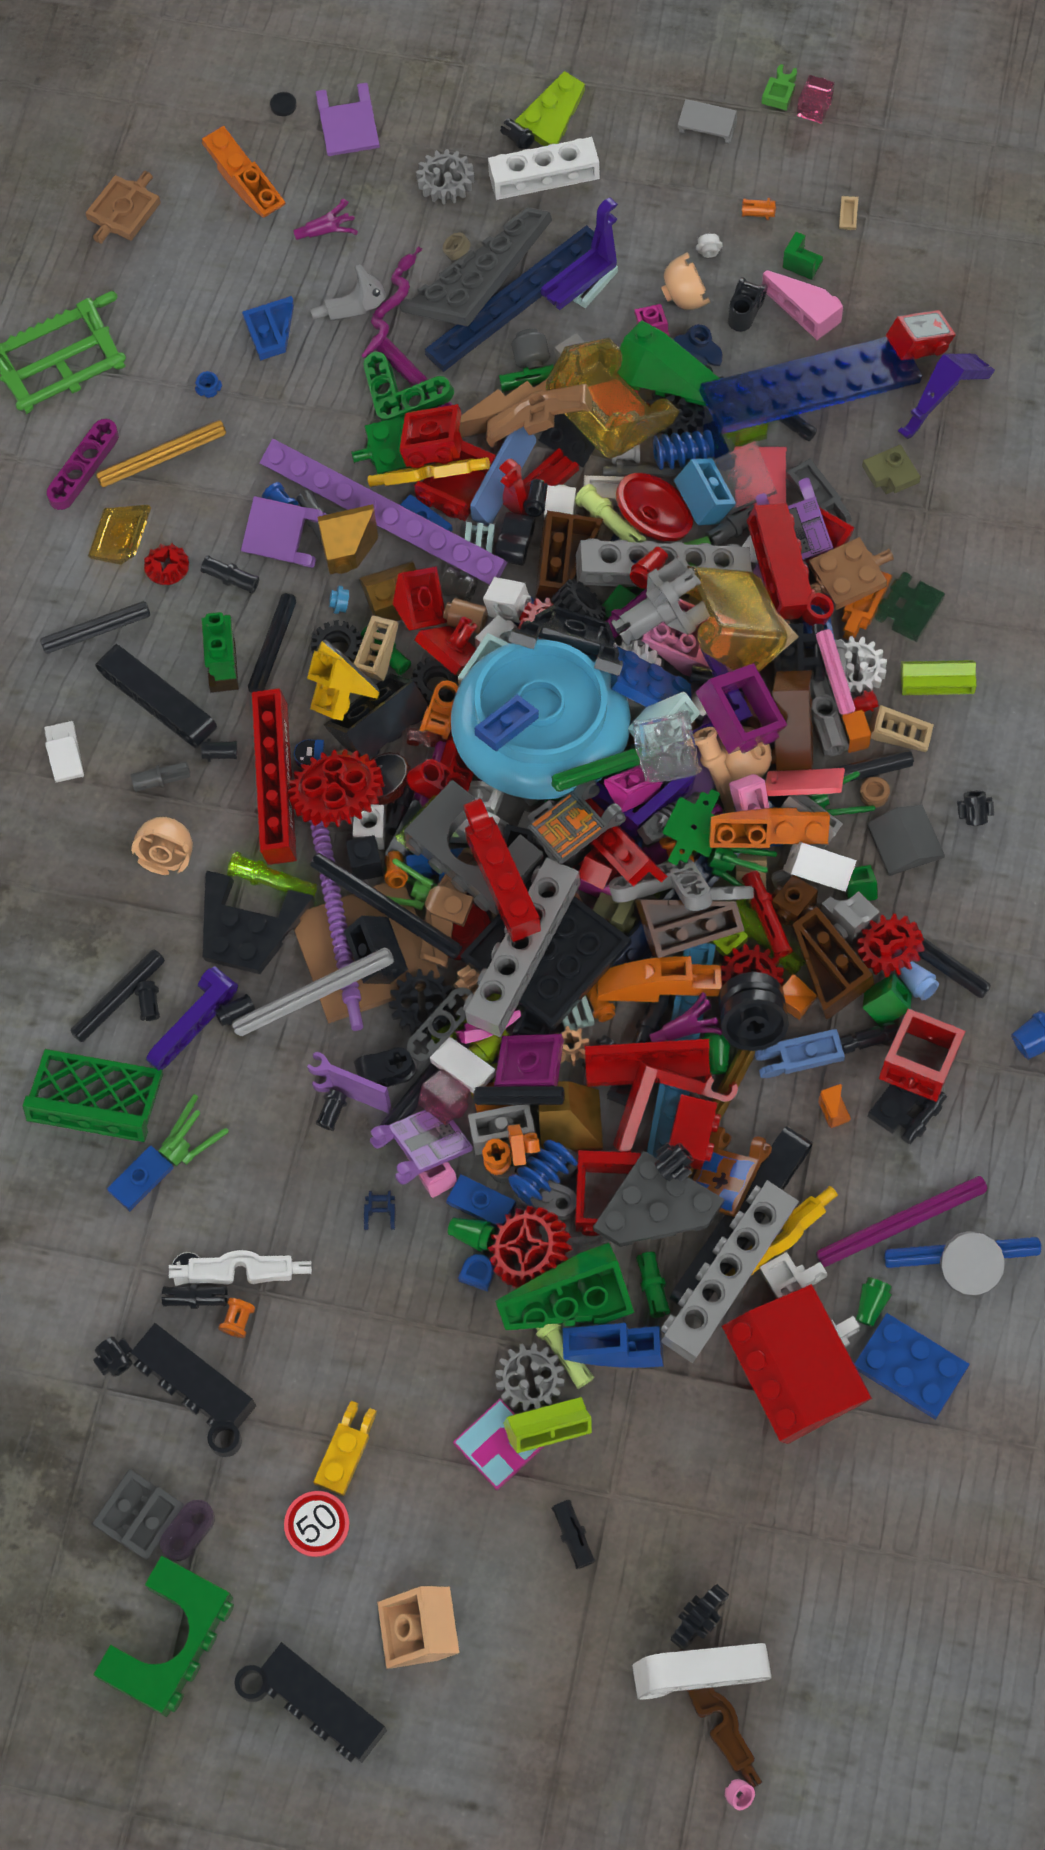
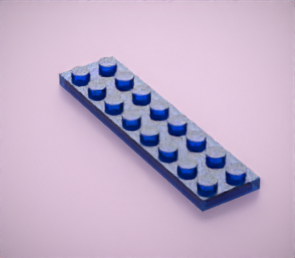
M887 337L702 383L699 392L720 434H725L918 384L921 382L923 375L914 359L901 360Z

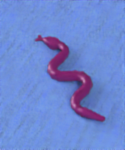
M419 246L414 254L404 256L393 272L391 281L393 285L399 287L398 291L380 304L372 314L371 323L375 329L380 331L362 353L363 358H366L374 349L380 346L388 335L389 325L382 319L387 312L399 305L409 293V282L402 278L401 275L415 264L416 254L422 251V248Z

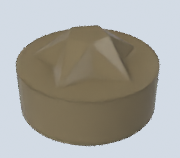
M454 233L445 240L443 252L450 260H458L469 251L470 241L463 233Z

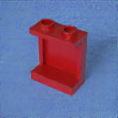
M462 440L460 458L452 459L450 462L488 457L491 467L496 455ZM489 469L435 479L434 477H428L423 482L417 481L415 484L416 498L427 507H434L443 511L450 518L466 521L471 513L470 503Z

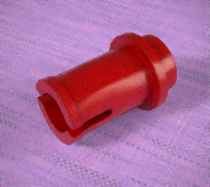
M864 690V694L852 698L855 706L854 712L860 710L863 712L869 710L874 712V708L879 707L873 690L869 692Z

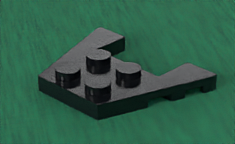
M552 605L535 615L534 621L527 620L523 622L521 629L513 628L511 630L508 642L530 649L535 648L538 638L565 643L580 650L585 655H598L594 666L595 669L620 676L623 662L618 660L619 650L613 646L615 639L609 622Z
M206 871L202 957L207 962L261 974L282 947V941L292 929H296L301 922V916L308 908H312L316 899L310 894L288 890L278 917L227 906L225 904L234 883L233 878L229 875Z

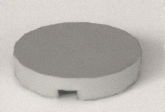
M752 886L709 887L712 900L754 898Z
M966 1231L951 1238L946 1243L940 1259L943 1277L953 1289L962 1294L978 1295L988 1292L998 1284L1004 1272L1005 1260L1002 1249L993 1238L977 1231Z

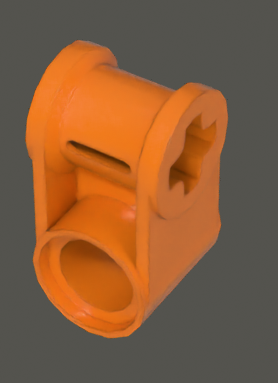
M445 680L437 684L429 706L426 708L419 731L424 732L427 730L442 735V738L447 740L451 730L453 701L443 702L439 698L438 693L442 689H448L455 698L458 686L452 681Z

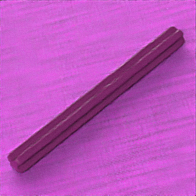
M981 1176L970 1179L819 1249L816 1252L817 1260L821 1262L823 1267H827L986 1193L988 1189L986 1182Z

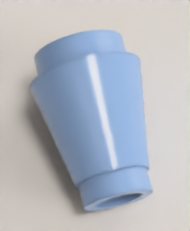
M911 961L912 969L901 968L902 972L899 977L915 998L919 997L921 1000H926L935 993L939 982L936 980V975Z

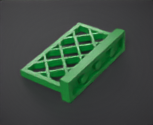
M45 1049L30 1094L25 1096L22 1105L26 1121L145 1142L148 1134L147 1125L163 1077V1071L161 1069L158 1071L150 1067ZM50 1060L61 1061L66 1066V1068L53 1075L47 1069ZM83 1066H89L96 1073L80 1080L75 1071ZM113 1071L121 1072L125 1078L110 1086L104 1076ZM71 1074L76 1084L62 1091L56 1081ZM143 1076L153 1078L152 1084L141 1091L134 1083L135 1080ZM100 1079L106 1089L91 1096L85 1086ZM50 1084L57 1091V1094L48 1099L38 1097L39 1091ZM129 1084L136 1094L120 1101L115 1091ZM81 1089L87 1099L78 1104L70 1103L66 1097ZM108 1095H111L116 1102V1105L109 1109H101L96 1104L97 1101ZM140 1100L144 1105L142 1116L129 1114L126 1107Z

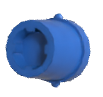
M1042 1011L1033 1014L1026 1023L1011 1034L1014 1044L1027 1060L1045 1052V1013Z

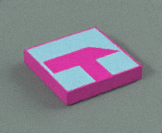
M501 1399L495 1402L453 1441V1445L496 1491L544 1448L543 1446L516 1453L509 1442L503 1424L508 1416L515 1415V1413Z

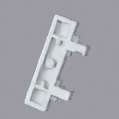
M787 1252L759 1267L761 1274L776 1299L808 1285H814L827 1277V1272L821 1262L805 1270L803 1265L796 1267ZM854 1316L838 1325H835L832 1320L845 1347L848 1346L850 1342L847 1338L860 1331V1326Z

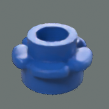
M202 372L196 378L195 391L200 396L214 397L217 395V391H220L222 388L221 381L218 380V377L213 372Z

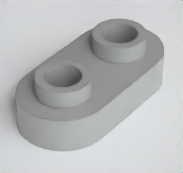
M548 1181L552 1191L549 1193L541 1188L539 1191L543 1199L539 1201L536 1198H531L533 1206L536 1209L543 1207L548 1212L558 1215L559 1220L569 1219L576 1212V1194L568 1187ZM518 1197L521 1205L527 1208V1204ZM559 1201H565L568 1205L564 1209H559L556 1204Z

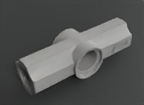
M812 671L810 683L812 726L816 730L823 754L830 757L837 756L848 750L849 744L837 711L836 700L831 694L826 676L824 681H814ZM826 710L829 712V714L823 715L820 714L818 711Z

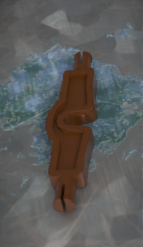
M713 1687L686 1690L700 1718H705L715 1712L722 1715L723 1721L710 1731V1737L725 1756L732 1770L735 1773L740 1771L746 1782L753 1788L763 1783L752 1766L755 1758L738 1731V1717L732 1704L724 1696L715 1692Z

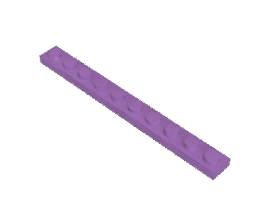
M275 439L271 440L260 461V464L346 510L373 504L376 525L488 585L491 584L494 577L500 578L508 563L504 559Z

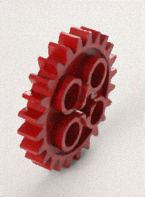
M344 749L341 755H337L336 750H333L331 756L328 757L322 752L321 759L316 760L311 757V765L301 764L302 772H294L295 780H289L291 788L288 789L292 809H295L297 817L302 816L304 822L312 820L313 826L318 825L321 821H323L325 828L331 822H335L336 827H339L342 820L351 824L352 817L363 818L362 811L371 813L370 804H379L378 796H383L382 787H384L380 767H377L375 760H369L368 754L360 757L357 750L349 755L347 749Z

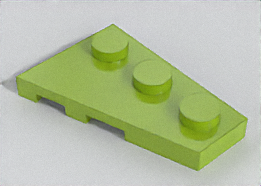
M564 71L514 122L524 129H530L535 137L534 140L542 146L559 144L562 135L564 136L569 120L574 115L585 92V84Z

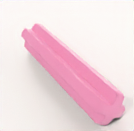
M829 629L820 631L816 634V638L839 713L841 715L852 713L855 711V706L832 631Z

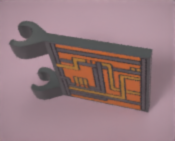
M595 780L578 785L572 793L527 826L560 865L607 829L621 825L626 820L621 807L616 803L611 804L601 818L586 803V799L593 798L600 792V788L596 785Z

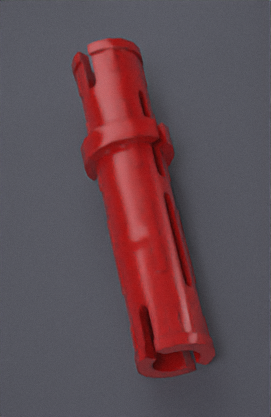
M758 871L749 872L741 880L745 886H752L754 890V898L749 902L750 907L758 915L774 957L776 959L784 958L790 955L793 950L789 945L772 905L773 897L771 893H767L760 873Z

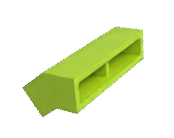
M974 660L901 661L902 695L975 694L977 685L976 662Z
M582 1397L508 1416L503 1422L509 1442L516 1453L592 1433L591 1415L586 1410Z

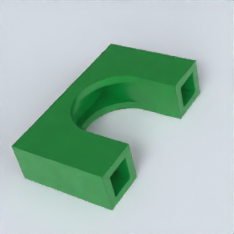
M161 1556L145 1586L149 1591L180 1607L185 1612L189 1623V1635L184 1648L176 1657L165 1663L147 1664L110 1645L93 1675L105 1684L167 1717L170 1711L175 1712L180 1706L184 1697L181 1691L187 1681L192 1682L201 1666L198 1663L204 1651L209 1652L217 1638V1634L214 1632L221 1621L226 1622L229 1618L234 1604L231 1603L233 1597L228 1591Z

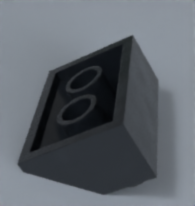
M390 673L385 677L384 681L376 684L379 689L378 699L361 695L350 704L348 712L344 714L343 721L330 719L324 726L345 749L352 753L356 750L359 751L360 757L368 754L370 760L379 754L380 748L385 744L399 739L403 730L423 720L426 708L429 705L414 681Z

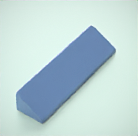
M524 426L507 435L470 503L473 521L483 523L486 526L494 522L503 505L502 497L505 486L500 481L506 474L499 467L507 459L512 458L522 469L536 443L535 435H529Z

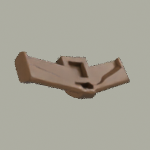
M587 384L547 391L541 390L530 394L529 397L487 420L486 441L491 447H494L498 440L523 426L526 432L532 435L554 427V418L557 414L581 410L586 412L592 411V396Z
M464 848L457 857L463 863L478 866L470 848ZM445 874L438 885L429 891L424 904L426 907L425 921L451 938L453 923L464 927L474 903V897L467 895V891L464 893L460 892L451 883V878ZM422 939L419 959L447 969L449 956Z

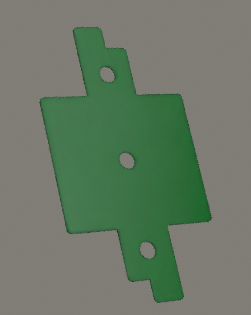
M713 789L710 790L709 794L701 792L696 804L679 797L662 832L664 835L677 841L668 862L675 866L678 865L680 860L687 863L693 850L705 857L710 856L713 848L709 847L711 817L715 816L711 812L720 796L719 792ZM706 800V801H708L709 804H708V805H704V804H703V801ZM696 825L697 829L694 830L691 826ZM680 849H683L685 853L681 854Z

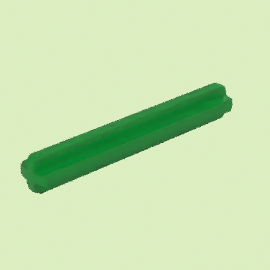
M646 744L554 774L551 777V785L556 791L560 792L653 761L656 750L650 744Z

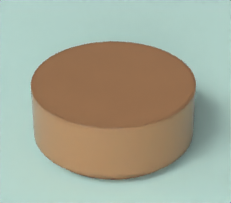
M869 777L863 781L860 788V799L865 805H873L877 808L883 806L888 801L890 787L884 779Z

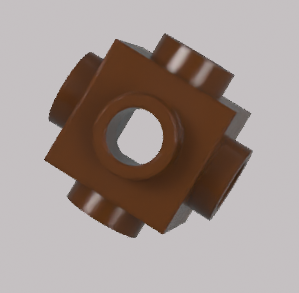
M792 875L783 887L781 885L778 886L772 894V905L780 923L793 927L794 922L815 908L818 890L795 875Z

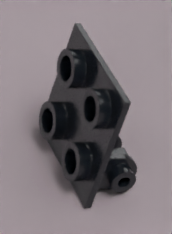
M593 407L590 412L581 410L557 414L554 418V427L543 431L538 441L555 451L560 448L563 451V456H566L573 462H577L584 468L602 437L606 439L610 435L611 429L608 426L612 419Z

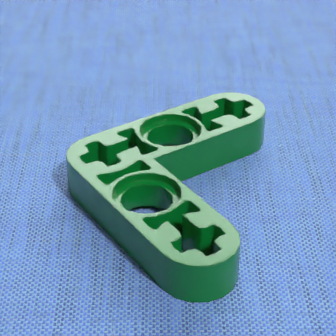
M373 352L364 360V370L375 411L381 421L405 416V413L437 408L448 403L453 398L454 388L444 376L431 378L398 392L391 364L383 353ZM379 362V369L382 373L381 375H378L375 371L376 364ZM384 383L390 384L387 392L383 394L377 393L380 385ZM443 386L442 393L437 394L439 392L438 388ZM413 396H421L419 404L409 406V401ZM400 403L403 404V406L405 407V409H403V410L401 409L402 406L400 405ZM392 407L391 414L387 415L388 409Z

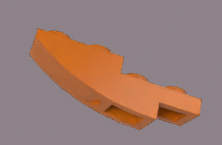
M225 126L202 138L203 146L217 163V170L257 214L264 218L285 205L284 199L256 162L250 161Z
M766 808L712 816L710 821L709 847L770 848V844H799V842L806 844H828L830 815L828 812H798L797 808Z
M691 956L651 958L624 963L609 968L597 982V997L601 1001L659 1002L660 995L700 996L704 992L706 996H718L722 987L720 965L692 964Z

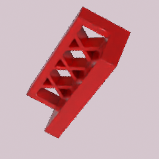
M586 799V803L601 818L605 811L593 799ZM619 825L607 829L591 842L633 887L648 872L661 883L668 877Z
M709 1039L585 1046L587 1087L633 1084L640 1061L704 1080L710 1074Z

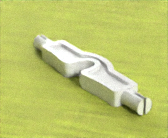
M246 1250L231 1251L219 1258L189 1259V1265H169V1278L189 1277L191 1284L212 1283L229 1285L234 1281V1269L237 1266L246 1268L247 1281L251 1284L290 1281L292 1274L312 1273L311 1261L292 1262L289 1255L259 1256L254 1252Z

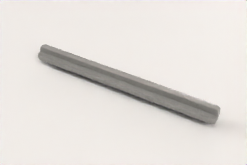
M382 948L235 1019L232 1022L236 1035L244 1036L391 965L394 962L391 951L387 948Z

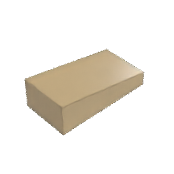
M841 197L839 229L856 230L858 197Z

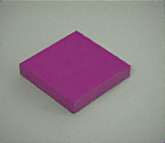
M562 1034L502 1036L494 1087L557 1086L564 1043Z

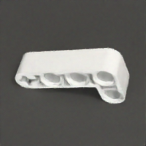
M765 1643L660 1653L646 1656L632 1665L637 1699L639 1700L659 1698L674 1691L756 1683L772 1678Z

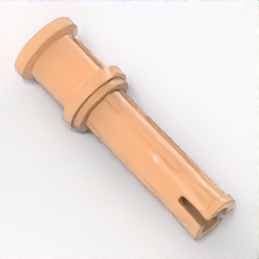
M706 727L695 732L691 739L693 744L699 748L702 765L710 771L716 789L720 793L725 813H731L735 811V805L729 786L732 779L724 762L726 760V752L720 748L716 738L718 733L715 728Z

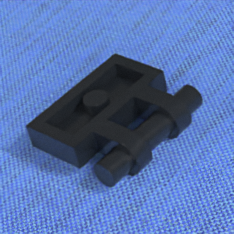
M803 623L788 624L799 637L774 658L775 676L777 671L812 670L814 681H824L826 668L816 638V634L824 630V625L815 624L812 626V633L804 634ZM781 626L776 632H774V635L783 627ZM804 647L813 648V657L804 658Z
M890 1084L868 1112L867 1117L892 1134L901 1125L906 1129L901 1138L906 1143L912 1144L916 1137H921L926 1131L925 1125L932 1116H937L942 1110V1103L947 1096L941 1091L937 1102ZM915 1105L921 1107L922 1110L916 1118H911L908 1115Z

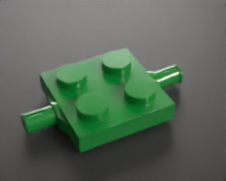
M405 416L365 425V433L368 440L367 448L351 451L353 462L370 459L376 468L377 474L413 468L411 466L406 467L399 450Z

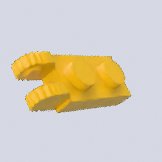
M354 1401L349 1403L342 1423L338 1424L313 1481L314 1485L341 1496L345 1495L370 1438L369 1432L377 1413L376 1410L369 1408L364 1415L360 1431L351 1428V1423L358 1411V1403Z

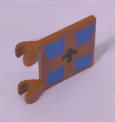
M718 1126L717 1133L711 1132L709 1142L714 1143L711 1161H704L702 1169H697L692 1180L724 1199V1204L718 1213L735 1217L761 1163L770 1155L772 1146L766 1143L765 1138L756 1136L751 1142L749 1157L724 1151L731 1141V1135L725 1133L723 1127Z

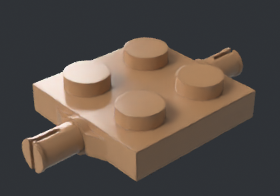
M143 171L137 181L125 180L115 175L86 211L87 220L101 226L93 235V239L96 242L99 241L102 244L109 233L118 234L132 241L161 203L160 197L145 188L153 179L149 172Z
M858 537L809 560V567L816 578V583L810 585L815 593L827 595L832 600L834 609L838 610L887 587V580L880 571L879 566L894 560L893 554L890 549H887L874 556L867 550L861 538Z

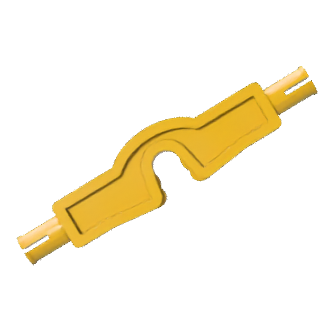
M488 457L474 460L465 459L452 461L447 464H428L422 468L388 471L383 474L369 475L368 485L369 487L416 482L428 477H434L435 479L466 474L472 471L490 469V461Z
M828 1186L816 1198L813 1196L808 1197L793 1210L781 1228L783 1231L776 1236L751 1275L771 1258L792 1247L801 1238L804 1230L826 1213L824 1207L838 1196L834 1188ZM733 1267L728 1273H726V1274H724V1275H726V1276H733V1275H735V1269H734V1267Z

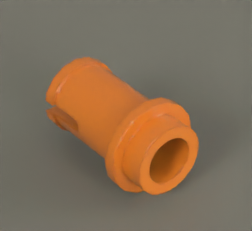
M767 198V200L743 199L742 217H766V220H769L770 217H775L776 201H771V198Z
M392 851L384 859L386 864L384 880L391 888L398 889L405 885L408 880V874L392 862L394 858L404 862L403 855L400 852Z
M596 983L586 995L594 1010L592 1013L593 1017L598 1019L599 1022H605L615 1016L614 1010L616 1007L610 1001L598 1000Z

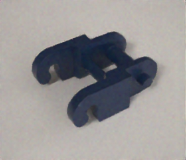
M391 1190L388 1191V1195H373L372 1191H369V1196H365V1201H369V1204H364V1230H369V1216L379 1212H388L391 1230H395L396 1207L395 1204H392L395 1196H392ZM387 1201V1208H373V1202Z

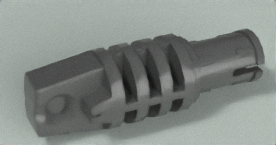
M700 792L692 793L686 800L696 804L695 801L698 800ZM677 801L671 802L652 814L637 830L646 845L668 837L662 832Z

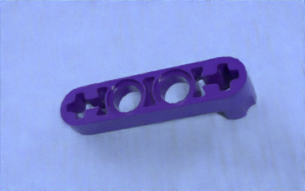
M216 966L206 970L198 983V987L205 993L149 1051L146 1061L158 1071L166 1068L216 1016L214 1010L219 1008V1004L226 1005L237 992L238 984Z

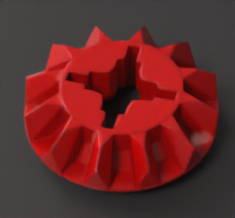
M160 543L158 548L150 549L149 555L144 558L146 575L151 581L160 585H171L179 582L189 570L188 556L183 548H178L173 543L170 546H164ZM170 557L172 564H168L163 571L161 562H165L166 558Z

